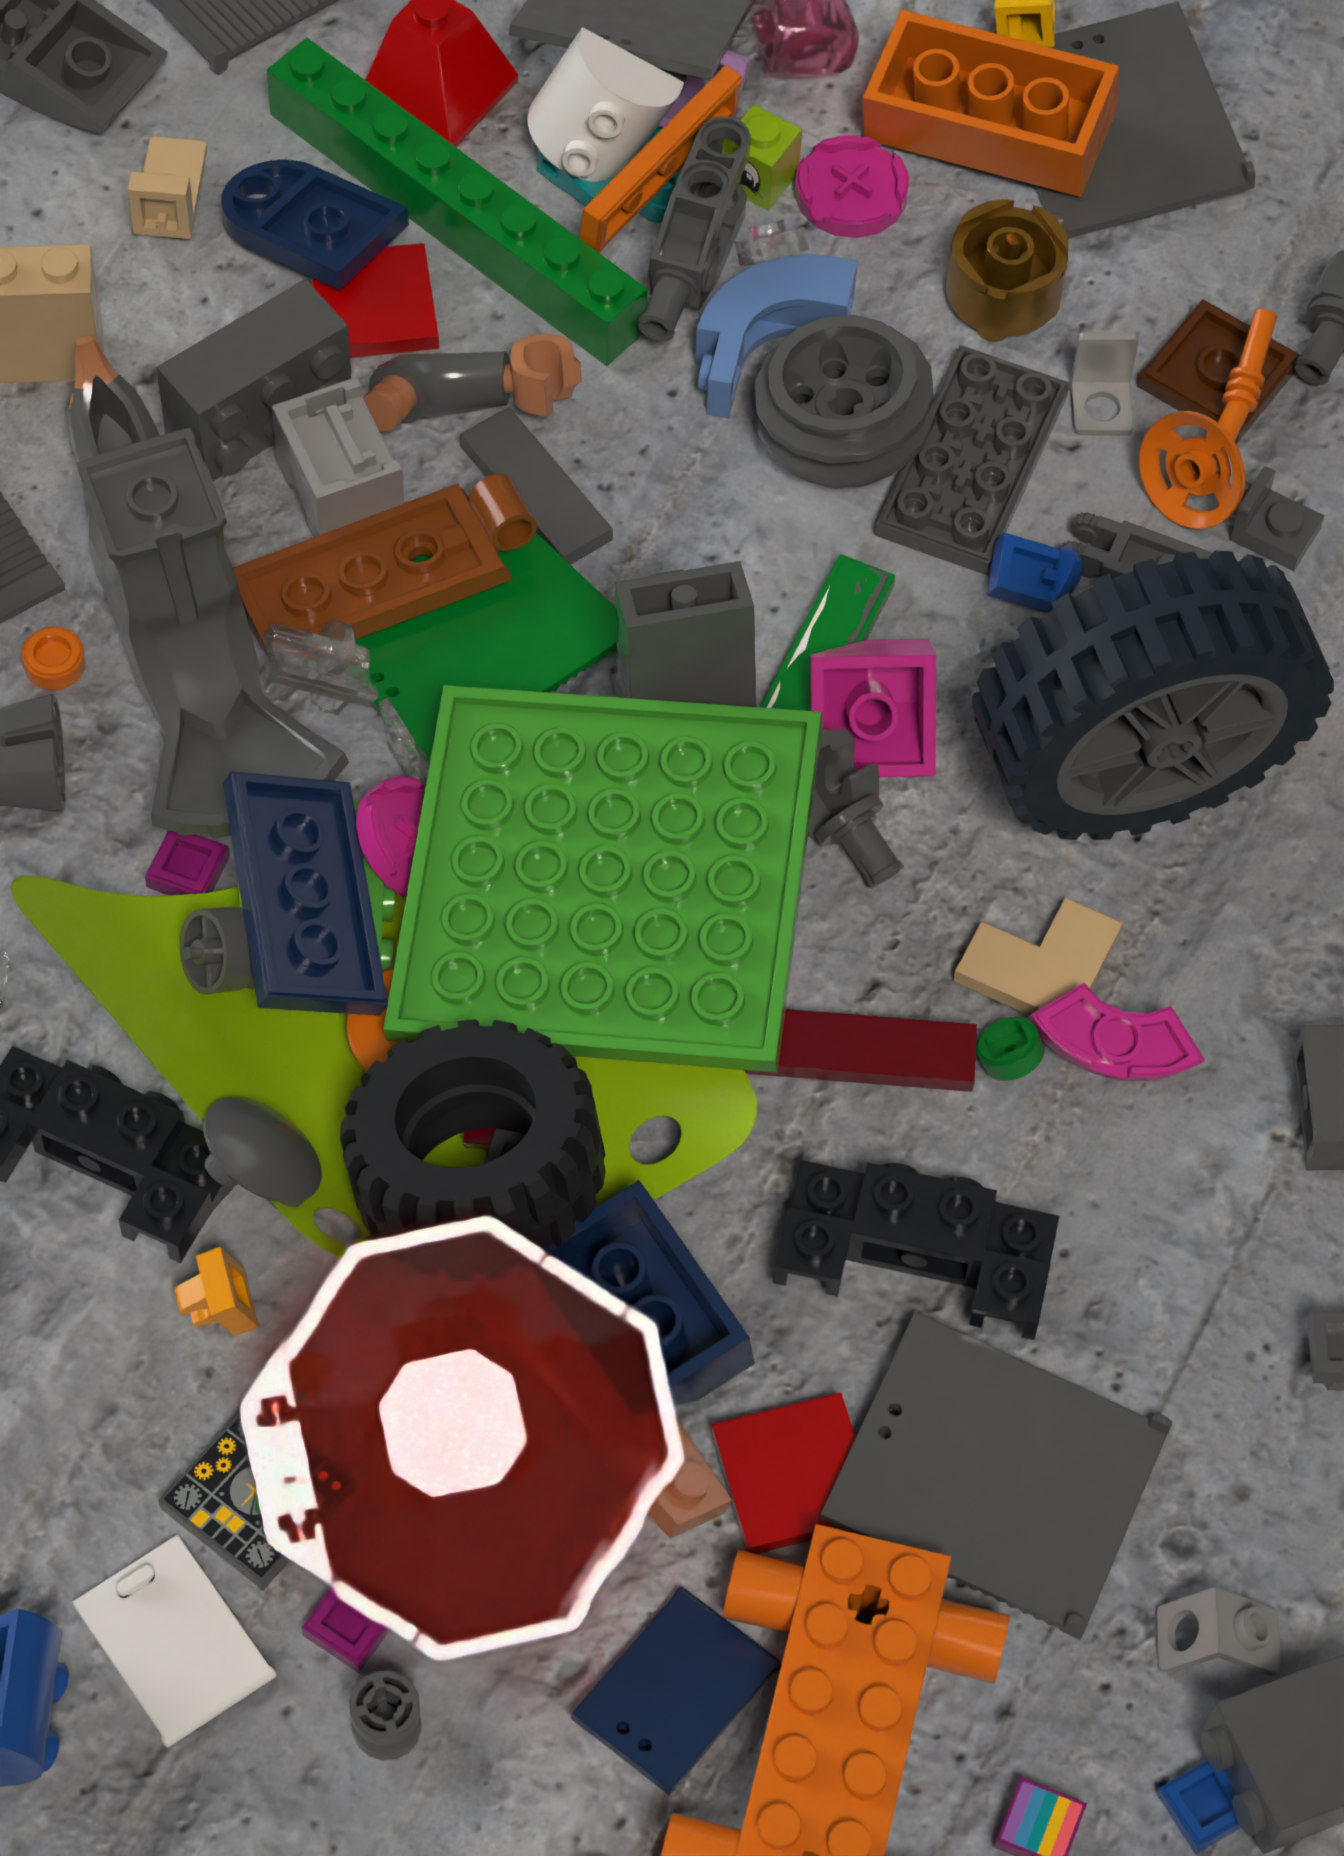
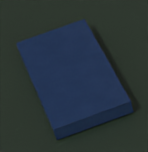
M231 771L223 782L258 1008L380 1016L387 1007L388 1000L363 855L356 829V814L350 782Z

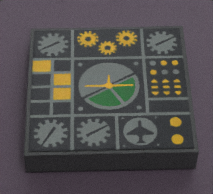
M249 1401L159 1499V1505L161 1510L264 1591L354 1490L353 1482Z

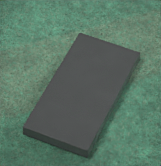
M960 345L934 399L935 424L925 447L901 469L876 522L874 536L987 575L993 561L995 541L1004 532L1006 533L1067 399L1070 382Z

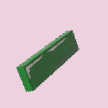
M839 554L760 707L810 711V655L867 640L894 588L896 575Z

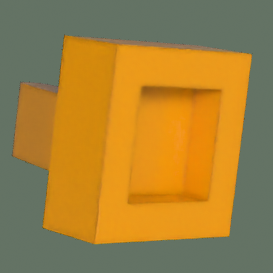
M221 1247L196 1255L200 1274L174 1288L180 1314L183 1316L190 1313L192 1324L197 1327L218 1322L234 1336L258 1328L259 1325L244 1267Z

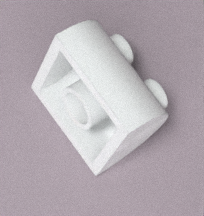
M582 27L531 103L528 112L529 132L542 154L560 170L580 180L604 181L616 176L642 150L679 97L684 82Z

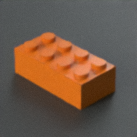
M901 9L862 97L864 137L872 138L883 145L1082 197L1118 109L1119 65Z

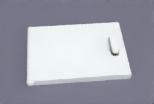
M178 1534L72 1601L74 1609L161 1736L162 1744L167 1748L277 1676L275 1669L267 1664ZM119 1595H121V1596L127 1595L128 1597H127V1598H121V1597H119Z

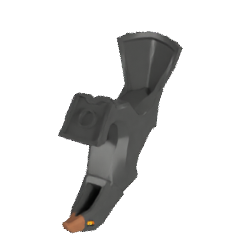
M92 335L84 336L75 342V380L70 387L64 411L77 469L81 477L86 516L88 517V546L94 569L109 601L136 683L159 722L165 738L151 812L152 826L177 832L179 836L209 834L212 839L231 836L223 782L231 771L335 781L349 761L344 751L309 730L269 700L238 582L224 547L223 527L227 523L226 516L209 469L201 456L200 450L197 448L196 438L191 428L160 436L135 388L115 371Z

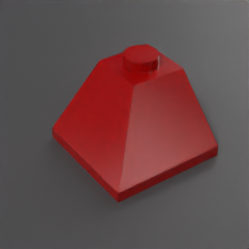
M410 0L392 19L365 80L457 147L518 83V73L471 9L455 0Z

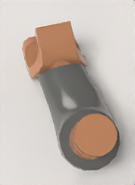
M536 334L521 338L512 346L510 361L506 351L404 354L379 365L375 369L369 381L370 392L363 397V400L380 432H389L395 429L399 423H412L420 418H432L506 406L509 403L510 393H513L514 405L520 410L548 417L553 411L552 400L571 398L575 385L582 382L581 363L574 357L570 341L566 337L556 334Z

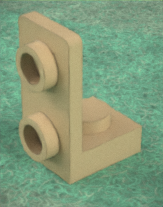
M153 136L149 139L143 172L131 171L128 184L133 234L191 239L207 156V146L204 141Z

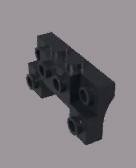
M14 1046L11 1047L0 1065V1181L7 1182L32 1141L36 1153L131 1195V1200L119 1218L122 1236L134 1241L137 1235L141 1233L167 1245L169 1259L181 1264L207 1219L233 1189V1187L218 1183L208 1173L205 1167V1160L209 1156L210 1151L203 1131L186 1124L183 1111L167 1096L155 1091H147L145 1094L123 1085L115 1074L103 1067L90 1065L88 1068H85L70 1060H66L61 1068Z
M801 1160L777 1254L773 1283L786 1286L788 1274H794L826 1281L825 1294L838 1297L847 1259V1261L977 1288L969 1326L982 1328L985 1316L1023 1324L1021 1338L1035 1340L1060 1216L995 1202L997 1190L984 1188L979 1182L966 1177L956 1176L942 1179L919 1174L914 1168L901 1163L877 1165L868 1162L864 1174Z

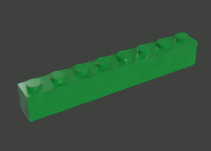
M306 37L267 69L270 115L370 190L408 207V218L605 366L613 362L643 335L638 327V321L647 306L648 289L309 38Z

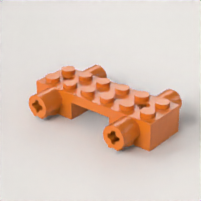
M815 1524L806 1566L738 1550L725 1599L723 1618L789 1634L742 1829L672 1813L661 1856H884L926 1668L995 1684L1010 1615L942 1599L952 1556ZM859 1613L873 1616L871 1624H863L856 1621Z

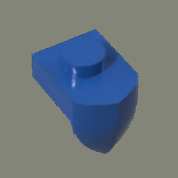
M1004 532L995 541L987 595L1049 613L1053 610L1051 604L1053 601L1066 593L1071 595L1077 588L1083 572L1082 559L1074 547L1065 546L1058 549Z

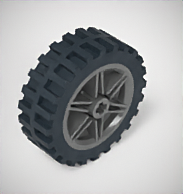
M1215 550L1209 558L1198 559L1196 552L1192 551L1175 554L1173 561L1155 565L1154 560L1150 559L1133 564L1132 572L1113 579L1109 573L1091 581L1093 584L1092 588L1074 597L1066 593L1051 603L1052 611L1040 619L1031 616L1018 627L1019 638L1013 643L1003 642L992 655L996 666L983 668L976 682L980 692H976L972 696V708L976 715L974 719L1015 817L1023 824L1030 822L1034 831L1044 835H1048L1056 829L1061 839L1077 840L1083 833H1090L1093 840L1111 839L1115 832L1129 830L1131 835L1150 832L1151 825L1170 820L1174 825L1190 819L1189 813L1209 804L1214 809L1228 802V795L1241 787L1246 786L1251 789L1265 780V771L1274 764L1281 766L1286 764L1296 754L1295 744L1298 741H1309L1319 727L1314 718L1326 716L1331 705L1328 694L1334 691V680L1291 582L1287 581L1281 569L1276 565L1266 567L1263 558L1247 554L1238 562L1232 551Z

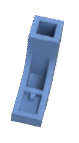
M820 254L778 257L745 269L727 281L713 295L700 317L696 331L695 364L701 365L698 389L708 391L706 415L730 418L742 367L748 356L760 345L778 337L788 336L798 327L823 317L850 315L855 295L858 260Z

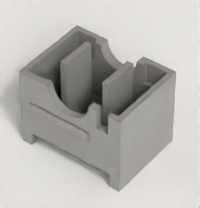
M357 377L272 405L276 459L290 488L295 487L305 511L306 521L314 537L404 504L403 469L398 460H393L362 398L361 385Z

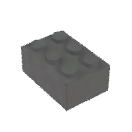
M304 279L156 367L165 434L191 428L196 438L197 448L200 450L201 456L209 469L212 481L225 474L236 473L247 464L249 459L275 445L272 405L351 379L348 325L312 285Z

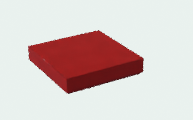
M424 243L385 247L341 290L311 277L312 287L348 325L350 358L439 349V334Z
M842 1392L711 1424L712 1440L728 1494L732 1499L731 1504L745 1551L760 1554L812 1541L815 1524L842 1530L819 1519L856 1439Z

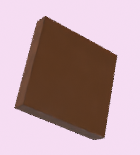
M1202 299L1142 371L1137 387L1178 411L1198 412L1218 422L1225 408L1222 398L1226 392L1227 382L1230 380V371L1239 365L1250 326ZM1272 338L1261 371L1265 381L1263 387L1260 388L1261 395L1257 400V408L1254 412L1248 413L1235 440L1236 445L1296 372L1294 368L1295 362L1301 355Z

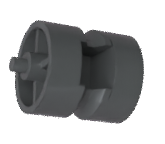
M230 906L193 911L183 925L180 938L182 966L190 984L202 994L240 991L244 988L255 989L242 906L239 908Z

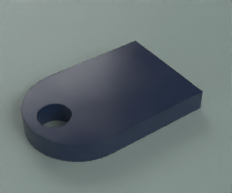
M270 160L249 166L238 172L228 181L221 197L225 229L237 243L338 290H341L409 225L408 207L314 165L296 160ZM252 194H266V195H267V196L262 197V198H248V197H247V196L252 195Z

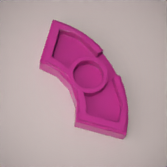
M1082 983L1026 1018L1036 1026L1043 1041L1060 1056L1088 1072L1106 1078L1122 1081L1158 1080L1183 1073L1205 1061L1172 1006L1149 1014L1123 1012L1102 1002L1085 983Z

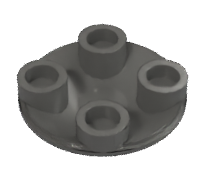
M240 1097L218 1100L207 1110L203 1120V1133L210 1154L205 1160V1167L210 1176L218 1183L228 1187L239 1184L251 1193L267 1199L273 1207L275 1205L271 1201L281 1202L289 1207H298L317 1191L322 1178L318 1155L302 1131L284 1115L265 1104Z

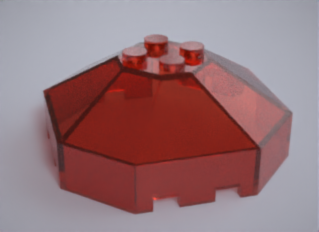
M484 1211L347 1240L239 1406L267 1545L332 1585L339 1599L375 1622L384 1624L406 1638L416 1648L436 1661L576 1630L592 1606L590 1601L611 1568L615 1569L644 1525L646 1521L644 1517L666 1483L670 1484L684 1462L656 1323Z

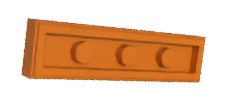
M725 65L585 206L582 211L579 235L582 241L599 253L683 168L702 125L712 118L721 116L732 117L737 112L742 75Z

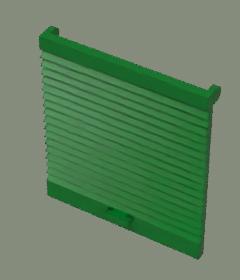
M537 533L527 544L518 549L497 552L501 561L507 565L510 571L511 581L346 643L347 645L366 649L360 658L332 650L319 653L429 764L443 685L550 693L551 690L557 691L560 684H567L571 677L576 678L580 671H586L590 664L596 665L600 658H606L609 652L617 650L620 623L617 608ZM422 554L412 562H423L431 557Z

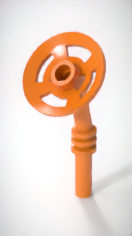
M1257 309L1254 312L1239 365L1230 371V380L1227 382L1226 392L1222 398L1225 408L1218 422L1198 412L1177 411L1156 421L1143 438L1139 453V469L1144 488L1156 508L1168 519L1181 526L1192 529H1206L1216 526L1228 519L1236 511L1242 500L1245 489V468L1235 440L1248 413L1256 410L1257 400L1261 395L1260 388L1264 385L1265 378L1261 371L1277 321V315L1270 310ZM1193 425L1207 430L1206 438L1194 436L1183 440L1173 429L1179 426ZM1161 449L1167 451L1166 470L1173 485L1171 488H1168L1161 472ZM1230 461H1231L1232 471H1233V481H1232V485L1229 483L1230 477H1231ZM1214 493L1219 507L1211 510H1198L1187 506L1186 503L1191 494L1207 496Z

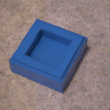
M1208 1760L1158 1789L1157 1796L1195 1855L1241 1829L1232 1803L1236 1792L1225 1770L1215 1771Z

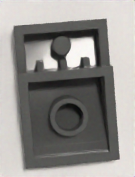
M0 0V93L31 110L81 129L102 133L167 58L168 52L95 0Z

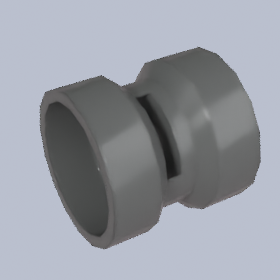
M390 1670L375 1671L363 1677L353 1688L349 1700L352 1734L357 1746L369 1757L382 1761L395 1760L408 1754L417 1744L421 1733L419 1694L414 1684L404 1675ZM387 1702L394 1704L398 1709H396L394 1706L388 1705Z

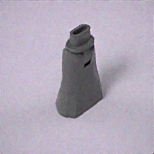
M55 694L40 696L0 708V806L44 810H63L66 806L63 730L58 700Z

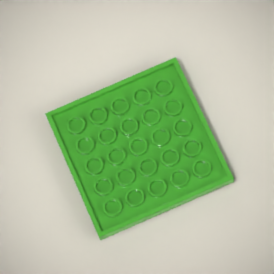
M443 685L383 1027L387 1041L401 1042L406 1039L407 1042L412 1043L422 1038L421 1031L437 1025L443 1031L457 1028L458 1021L476 1019L479 1021V1026H492L494 1020L517 1025L518 1032L524 1033L527 1028L539 1032L550 1038L552 1046L558 1044L564 1047L572 1056L777 1073L822 735V713L819 711Z

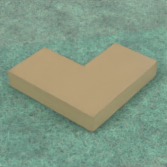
M1065 898L1039 947L981 921L955 970L953 982L1027 1015H1031L1082 983H1085L1092 990L1121 934L1123 923Z

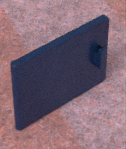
M681 1586L676 1589L671 1600L571 1713V1719L670 1796L770 1676L779 1671L782 1662ZM619 1727H625L626 1731L622 1729L617 1731L616 1729Z

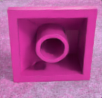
M928 639L865 640L810 655V711L822 713V730L827 728L831 730L846 729L855 740V771L875 762L878 766L879 777L936 776V653Z

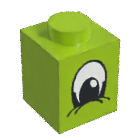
M753 104L740 120L748 128L751 135L749 159L741 175L740 184L745 189L746 200L769 211L796 178L797 165L800 162L802 129ZM730 139L723 140L722 154H731L739 149V145Z

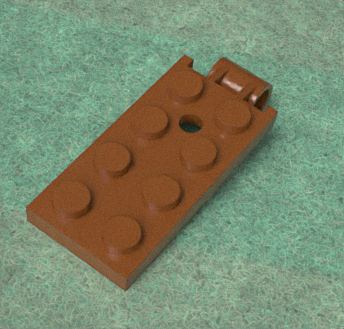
M497 473L486 476L478 481L471 489L469 498L465 490L459 484H455L233 567L232 569L238 582L247 620L273 671L325 652L328 649L266 633L272 625L320 637L325 626L331 621H341L345 624L340 625L335 630L331 640L346 644L511 581V575L507 565L501 561L497 552L501 550H515L527 544L537 531V522L512 478L506 474ZM421 554L431 557L423 562L411 561L412 558Z

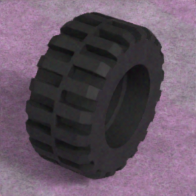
M476 1019L458 1021L457 1028L443 1031L437 1025L421 1031L422 1038L410 1044L404 1039L391 1047L387 1052L388 1059L384 1063L376 1060L361 1077L363 1087L356 1086L351 1092L345 1105L346 1117L341 1122L340 1141L344 1152L343 1158L357 1209L360 1210L366 1229L372 1237L381 1240L383 1249L396 1259L405 1261L410 1256L412 1267L436 1274L438 1268L448 1269L449 1276L472 1278V1271L488 1270L490 1276L509 1273V1265L523 1260L526 1266L546 1256L545 1248L553 1243L559 1248L575 1234L576 1227L574 1221L583 1223L589 1217L597 1204L596 1195L603 1188L606 1174L603 1160L606 1155L592 1087L585 1071L577 1067L576 1058L564 1047L558 1044L552 1046L550 1038L539 1032L527 1028L524 1033L518 1032L517 1025L494 1020L492 1026H479V1021ZM498 1128L525 1134V1137L509 1152L481 1165L449 1168L423 1161L439 1144L466 1131Z

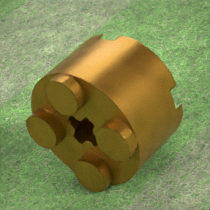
M1006 199L992 200L980 204L962 217L952 239L946 280V293L954 312L964 322L975 328L981 338L993 342L1002 341L1008 336L1022 335L1035 331L1057 315L1068 264L1069 240L1061 223L1043 208L1033 205L1031 211L1013 207L1014 200Z

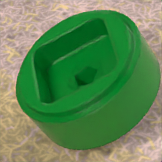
M1009 1017L994 1022L982 1032L976 1044V1052L984 1070L990 1077L1009 1081L1021 1078L1032 1072L1042 1061L1045 1047L1036 1026L1030 1020L1022 1017Z

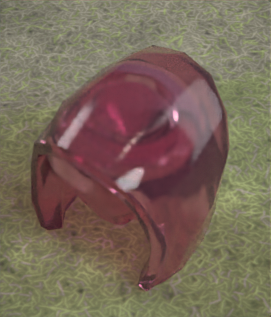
M771 0L775 11L761 10L753 16L756 32L762 45V55L766 58L769 76L812 77L839 74L851 68L858 51L859 30L846 0Z

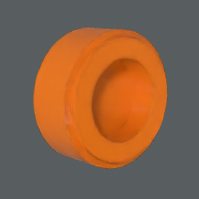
M42 628L31 634L22 648L25 674L34 685L42 689L60 690L67 688L77 682L84 672L86 663L82 642L75 633L66 628Z

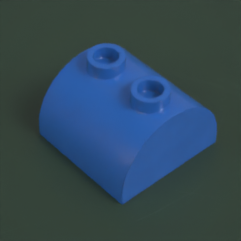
M20 1608L0 1615V1786H14L32 1782L53 1765L59 1751V1736L57 1732L49 1729L52 1704L61 1699L69 1680L67 1665L58 1662L62 1632L59 1627L40 1615Z

